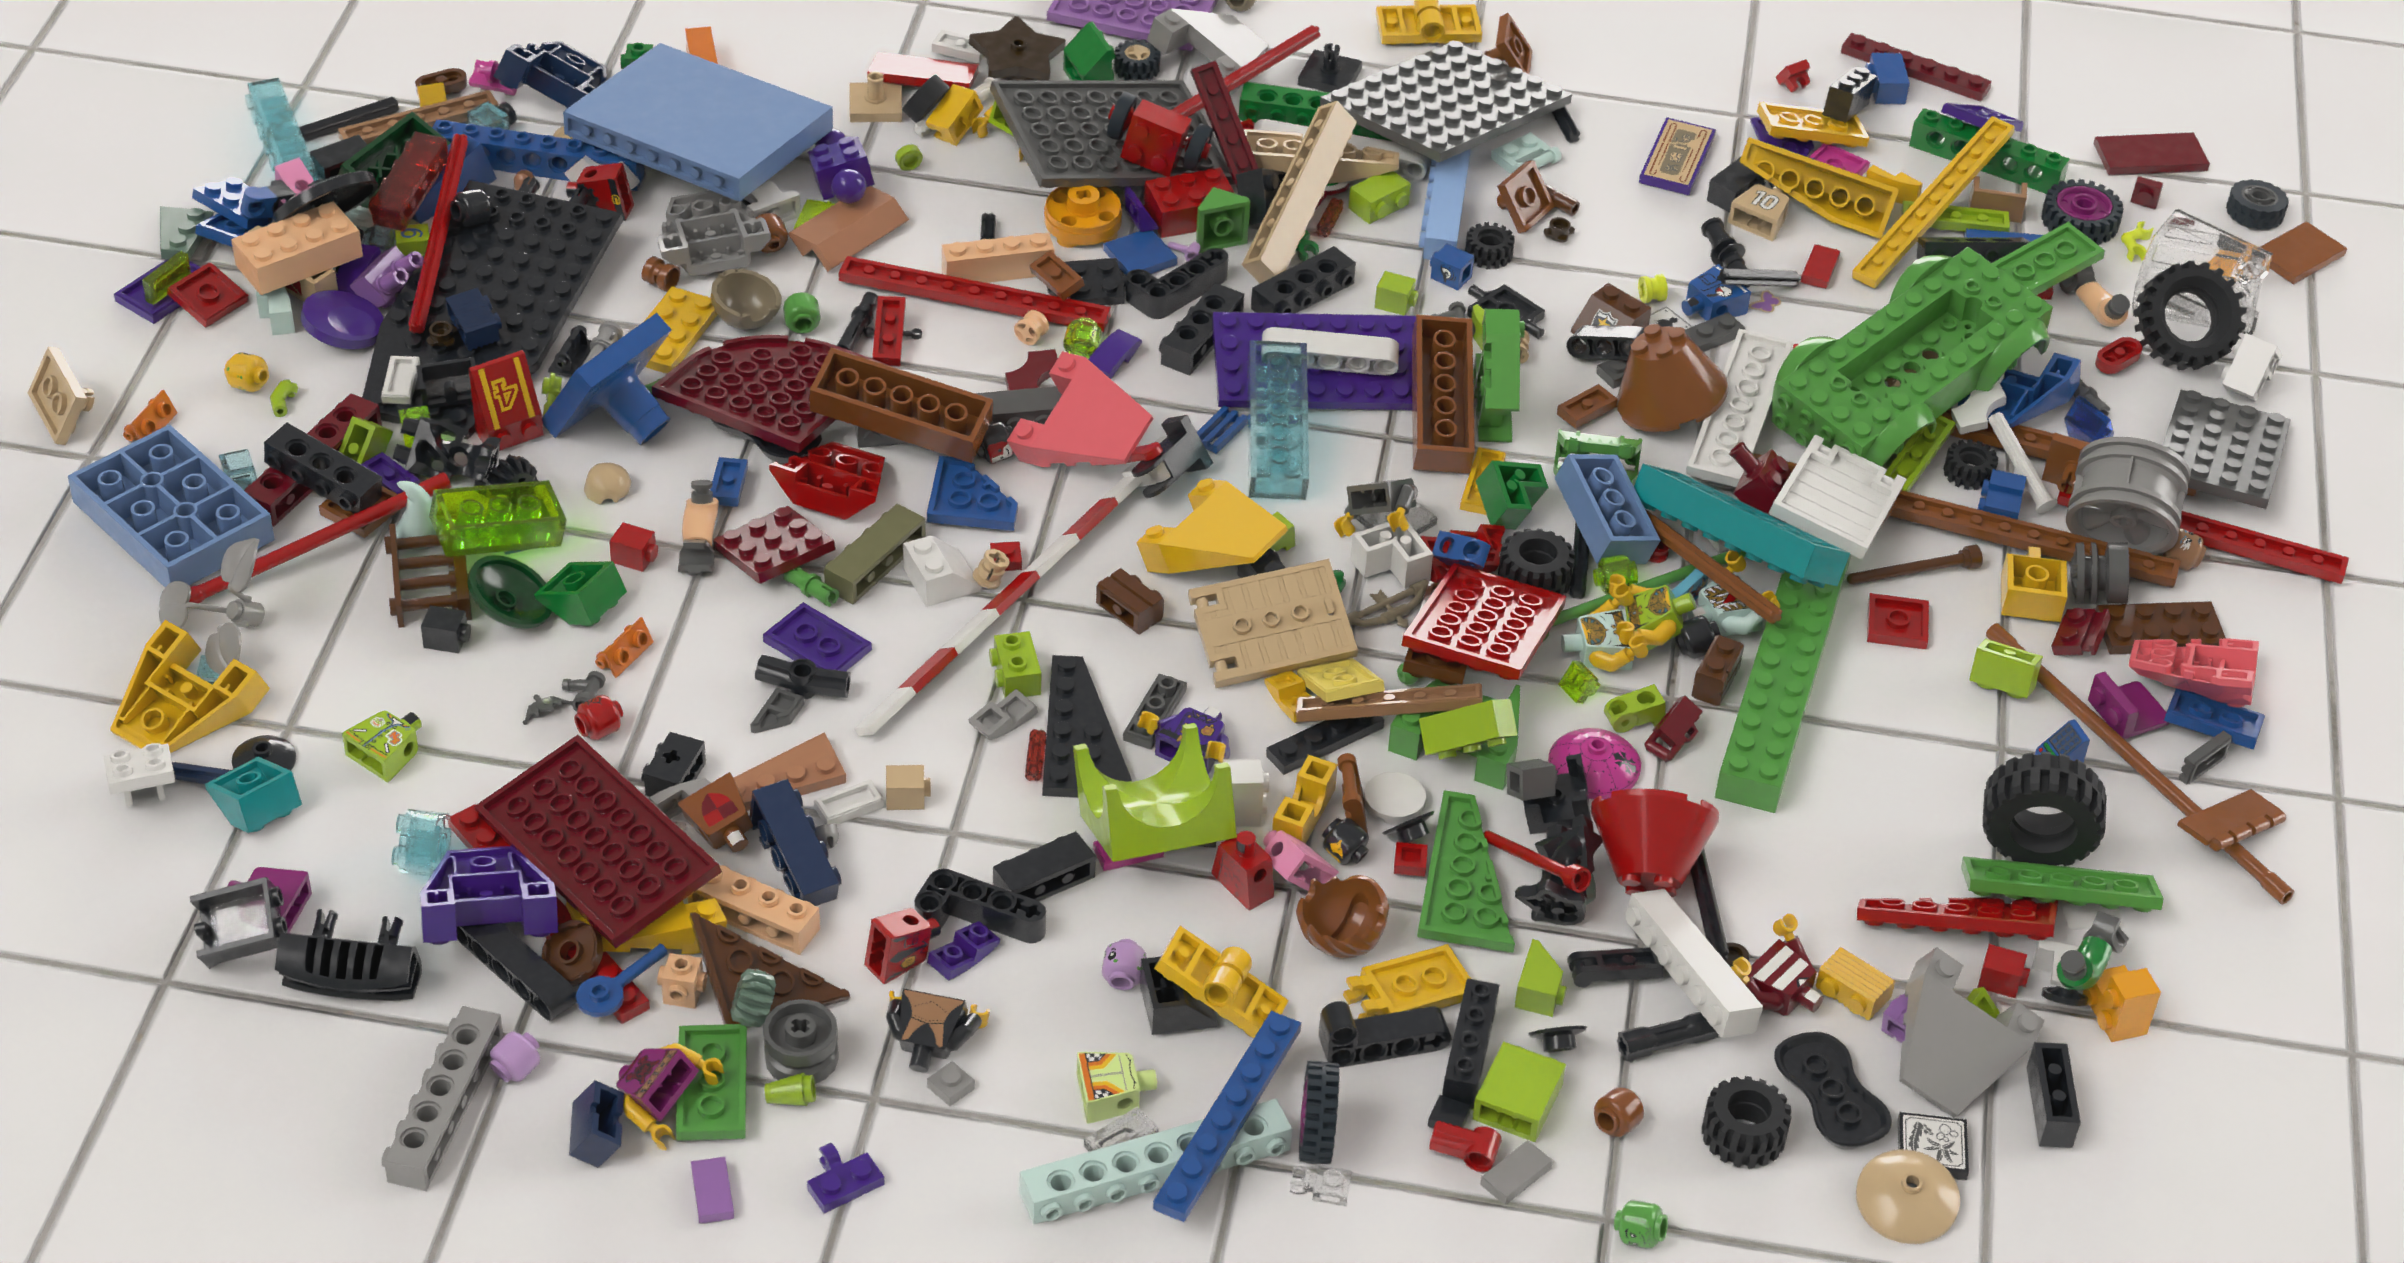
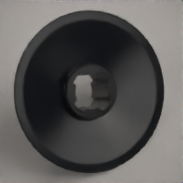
M1434 811L1382 832V834H1396L1399 842L1404 843L1421 838L1430 833L1425 821L1434 815Z
M1587 1026L1548 1028L1529 1032L1528 1035L1531 1038L1542 1039L1543 1052H1562L1577 1048L1575 1035L1586 1031Z

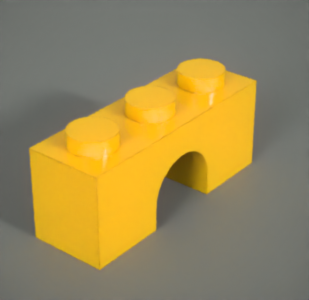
M1308 755L1297 774L1293 797L1285 796L1273 817L1272 831L1282 830L1306 844L1335 792L1338 764Z

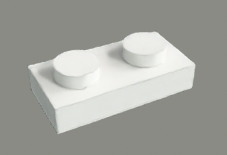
M941 29L932 42V52L944 56H951L975 63H980L984 57L969 45V36Z

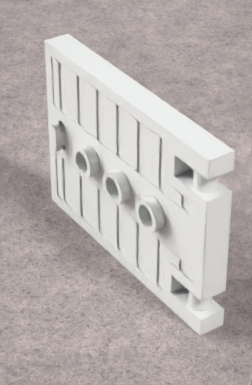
M1814 435L1773 502L1768 514L1833 544L1862 560L1907 479L1897 475L1894 480L1885 475L1887 469L1859 455L1851 454L1850 451L1836 444L1831 449L1822 444L1824 438Z

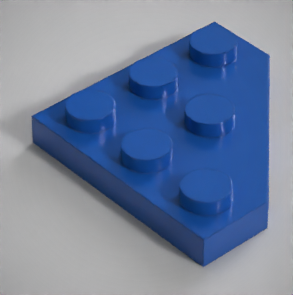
M939 456L927 509V522L1014 531L1018 502L1011 496L1007 498L1000 492V486L986 474L982 476L975 469L973 462L969 463L949 456Z

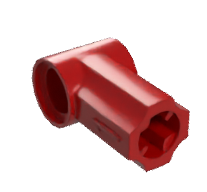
M1438 1120L1433 1129L1429 1149L1461 1158L1470 1169L1477 1172H1488L1494 1164L1502 1143V1137L1495 1129L1479 1126L1473 1131Z

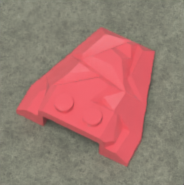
M2223 638L2219 639V646L2201 644V639H2191V643H2187L2186 647H2177V642L2173 639L2134 640L2129 667L2139 675L2161 682L2166 686L2194 692L2217 702L2227 703L2231 707L2251 705L2255 686L2259 641Z

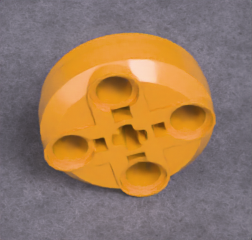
M1091 185L1072 188L1057 187L1046 199L1044 223L1047 230L1057 238V243L1062 247L1072 248L1105 243L1118 237V231L1122 224L1121 202L1119 197L1107 187L1098 188Z

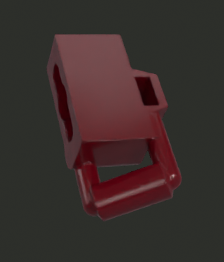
M1686 695L1678 698L1660 722L1653 728V733L1645 741L1646 751L1665 762L1673 760L1684 744L1691 742L1699 732L1694 723L1700 718L1699 716L1703 711ZM1658 737H1660L1669 747H1672L1671 750L1655 742L1658 739Z

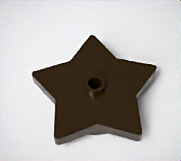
M1018 16L1013 17L1000 30L969 35V45L987 58L988 77L994 79L1002 78L1009 81H1031L1034 79L1050 81L1049 61L1062 52L1066 45V40L1063 38L1035 32Z

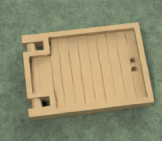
M1329 559L1188 590L1190 605H1197V609H1194V618L1209 668H1216V672H1213L1215 688L1273 676L1286 671H1295L1299 668L1357 657L1358 648ZM1209 601H1216L1215 605L1209 606ZM1235 663V668L1228 669L1227 664Z

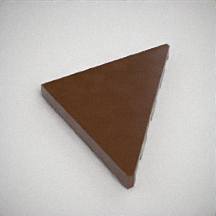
M696 912L690 913L691 925L723 1024H740L733 1021L731 1008L737 983L743 972L747 969L755 971L758 969L774 976L776 987L770 1012L776 1006L792 1000H811L819 1002L824 1006L849 1000L850 993L848 990L840 989L826 982L824 978L787 962L778 954L762 946L758 947L743 939L741 935L719 924L717 926L700 917V914Z

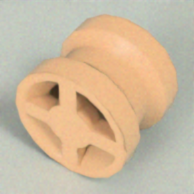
M1036 310L1028 311L1023 319L1019 320L1014 326L1017 338L1026 345L1036 344L1040 336L1045 335L1049 330L1047 318Z

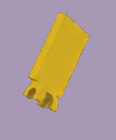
M1446 944L1362 967L1360 976L1346 978V983L1350 989L1343 992V997L1348 1004L1356 1003L1366 995L1369 997V999L1361 1001V1007L1365 1013L1359 1014L1358 1019L1425 1007H1438L1441 1009L1462 1003L1467 978H1471L1450 946Z

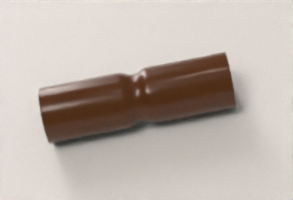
M1545 184L1555 207L1574 216L1580 207V202L1562 192H1557L1554 188Z

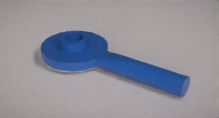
M662 944L657 945L614 978L596 976L583 982L576 993L579 1009L591 1017H605L616 1012L624 1000L623 987L668 954L667 949Z

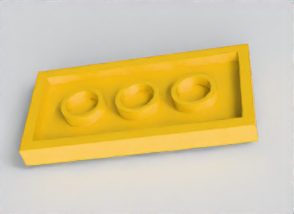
M1759 102L1757 107V113L1767 132L1774 138L1783 139L1784 137H1789L1802 142L1813 140L1826 145L1838 143L1850 148H1856L1857 146L1867 147L1870 139L1857 115L1845 123L1822 115V109Z
M673 286L668 290L645 321L657 313L672 331L645 367L667 374L682 362L718 315L710 297Z

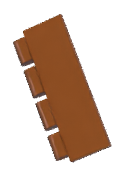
M2250 789L2179 820L2177 826L2204 845H2210L2209 847L2214 851H2220L2285 822L2286 814L2280 808Z

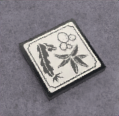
M1899 1112L1897 1119L1898 1150H1914L1927 1154L1944 1165L1954 1179L1967 1180L1969 1174L1967 1120Z

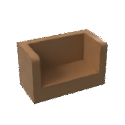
M1976 176L1973 179L1968 207L2009 211L2010 222L2021 223L2027 199V183L2021 184L2020 193L2017 194L1979 188L1980 177Z

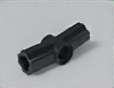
M761 655L755 670V680L787 688L791 693L803 696L804 700L813 697L815 694L847 698L850 689L851 672L816 668L813 661L802 658L789 662Z

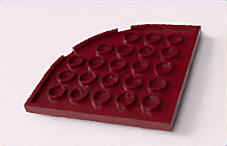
M788 335L740 337L723 341V346L711 349L708 346L693 353L652 386V395L666 403L674 404L692 413L710 418L715 422L723 423L741 432L759 437L764 441L772 442L790 451L800 453L837 420L810 411V388L831 347L869 360L879 361L840 346L811 338H805V342L788 340Z

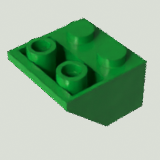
M1093 21L1088 22L1064 48L1063 70L1070 81L1114 80L1112 60L1115 59L1114 48L1108 44L1103 32L1098 30Z

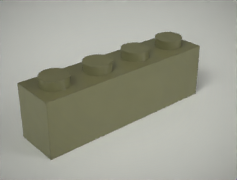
M897 503L888 512H884L880 519L870 528H866L862 535L852 544H848L841 554L826 564L823 572L825 583L837 589L839 597L851 604L856 603L903 560V543L926 537L925 517Z

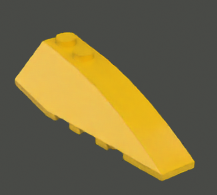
M1748 137L1739 163L1826 220L1878 239L1882 238L1900 190Z

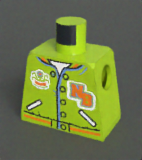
M380 711L342 733L345 755L388 783L417 753L416 731L422 727L421 720L413 712H409L399 719L388 711Z

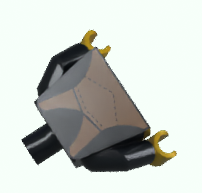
M904 988L902 997H895L894 991L889 992L890 1003L886 1013V1020L893 1038L899 1041L901 1049L912 1053L909 1068L914 1071L928 1072L932 1057L947 1059L951 1051L958 1050L978 1029L984 1028L988 1024L990 1009H987L984 1013L976 1012L977 1005L972 1004L968 1014L965 1000Z

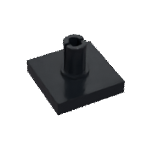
M1328 43L1324 46V51L1313 50L1298 76V85L1331 93L1355 82L1362 69V60L1339 55L1340 46L1335 44L1333 50V43Z

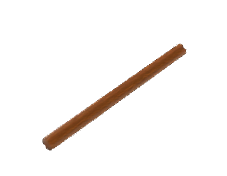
M1645 509L1661 540L1660 542L1770 624H1774L1776 621L1779 622L1782 619V610Z

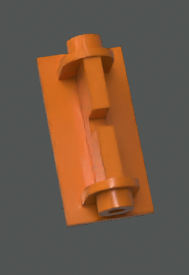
M161 390L155 398L148 402L146 408L133 422L125 426L123 436L126 440H139L165 427L178 413L165 390Z
M640 617L633 625H627L624 632L613 641L612 645H609L603 652L601 651L596 655L595 664L600 669L610 668L614 678H617L653 643L643 618Z

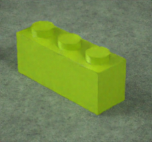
M1511 699L1489 700L1419 719L1425 755L1438 754L1439 760L1456 757L1457 751L1462 749L1463 753L1482 750L1481 745L1486 743L1488 747L1507 744L1506 738L1518 736Z

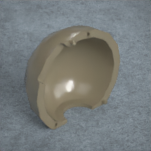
M729 269L719 273L712 283L711 302L719 318L729 326L742 330L757 329L770 322L781 308L782 296L777 286L770 279L755 271Z

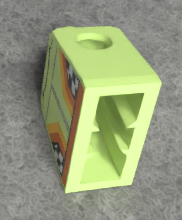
M1077 1052L1076 1074L1087 1124L1136 1112L1139 1109L1140 1091L1157 1089L1155 1069L1136 1071L1133 1056L1130 1053Z

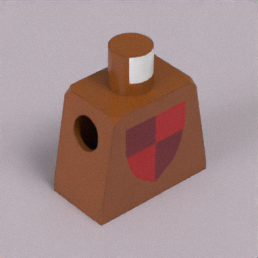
M730 772L678 802L686 821L713 849H719L728 844L732 852L736 853L747 847L749 841L744 833L749 831L753 824Z

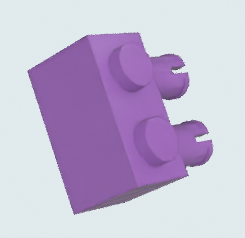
M394 246L381 253L355 279L350 287L358 296L370 301L377 308L382 306L385 309L395 302V294L401 292L412 272L422 266L424 259L416 251L404 256Z

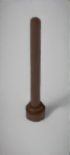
M1975 544L1965 546L1958 554L1850 573L1846 580L1850 585L1958 565L1967 567V569H1974L1982 566L1983 556L1980 547Z

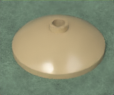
M1892 1150L1876 1156L1863 1168L1856 1186L1857 1205L1865 1221L1882 1236L1900 1243L1922 1244L1939 1238L1953 1225L1959 1211V1189L1951 1173L1933 1157L1914 1150ZM1907 1182L1913 1183V1184H1915L1917 1187H1915V1188L1909 1187L1906 1183H1907Z

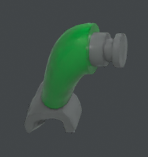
M2098 911L2092 927L2085 933L2077 951L2070 950L2061 956L2056 971L2058 979L2063 986L2071 990L2082 991L2090 989L2098 982L2107 967L2112 952L2121 953L2129 938L2120 929V918Z

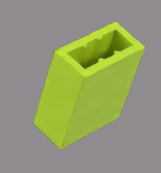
M1503 1041L1475 1098L1472 1120L1536 1142L1563 1086L1566 1064L1554 1058L1546 1057L1526 1050L1521 1046H1515Z

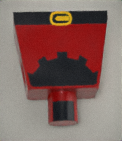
M623 163L586 167L576 182H568L566 186L568 198L572 197L576 188H581L580 193L584 188L591 195V199L586 205L622 213L623 221H626L635 205Z

